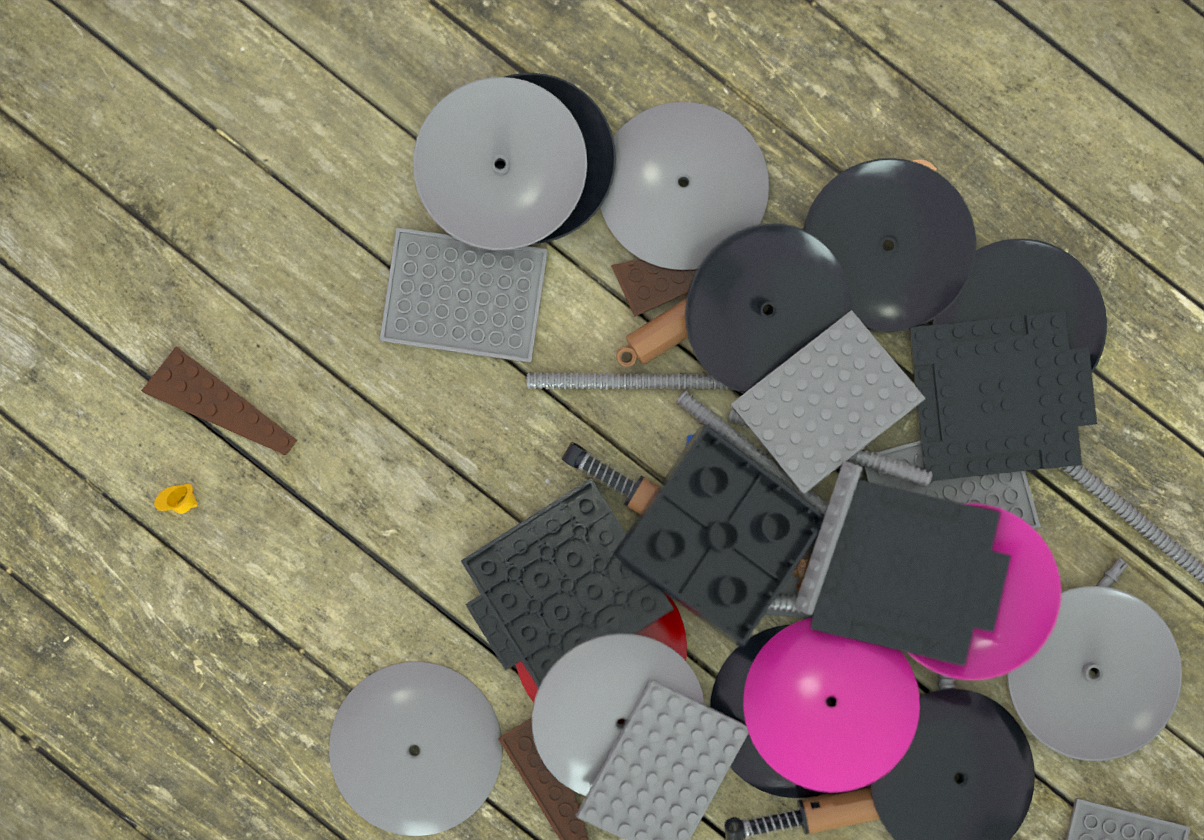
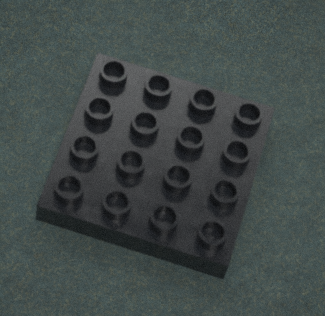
M705 425L698 428L613 555L733 644L744 646L819 533L825 515Z

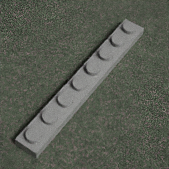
M843 461L794 605L795 609L809 615L813 614L862 467L847 461Z

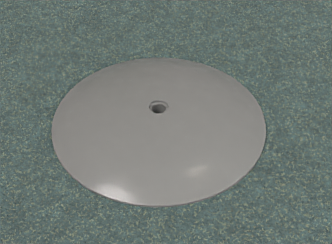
M507 77L485 78L467 83L439 101L431 110L419 131L413 156V173L416 188L430 216L441 228L456 239L475 247L490 250L522 248L538 242L553 233L565 222L576 207L584 188L587 172L585 142L576 120L565 105L550 92L533 83ZM498 161H504L506 166L503 169H497L495 164Z
M692 102L662 104L633 117L613 137L616 150L615 173L609 193L600 208L615 238L638 258L667 269H698L704 258L721 241L737 231L760 224L767 206L769 194L767 166L763 154L752 135L743 125L727 113L708 105ZM681 180H686L689 185L687 187H681L679 186L678 182Z
M1101 586L1079 587L1061 592V603L1057 621L1046 643L1029 661L1007 673L1013 705L1027 729L1040 742L1062 755L1085 761L1117 759L1147 745L1162 731L1176 708L1182 685V665L1179 650L1164 620L1155 610L1139 598L1118 589ZM1091 668H1095L1096 675L1090 678L1089 671Z
M611 634L591 639L576 646L555 663L543 679L537 692L532 714V729L534 741L543 763L561 783L584 796L588 794L650 679L705 705L703 692L695 673L676 651L664 643L649 637L635 634ZM620 718L625 719L624 722L620 724L616 723V721Z
M398 663L378 670L366 677L343 701L334 719L330 734L329 757L331 769L338 789L344 799L358 815L369 823L399 835L425 836L436 834L465 821L479 809L489 796L497 780L502 761V745L498 740L501 736V730L496 714L488 699L465 676L450 668L434 663ZM417 745L420 748V753L412 754L410 747Z

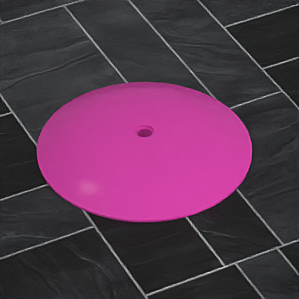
M963 503L1000 512L992 551L1011 555L994 633L974 628L965 666L913 653L909 654L920 664L941 675L963 680H981L998 677L1019 668L1042 648L1057 621L1061 603V583L1057 564L1050 549L1042 537L1028 523L1013 513L995 506Z
M812 618L804 619L789 625L773 636L760 650L750 667L743 697L744 716L749 735L763 759L777 773L797 785L825 792H842L864 787L875 782L893 769L904 756L913 740L920 709L918 686L913 670L901 650L810 629ZM829 697L835 698L837 701L836 706L828 707L826 699Z

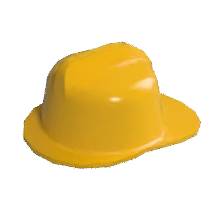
M191 484L171 486L161 491L157 495L154 505L159 511L173 510L178 514H184L191 508L197 507L198 502L193 493V486Z

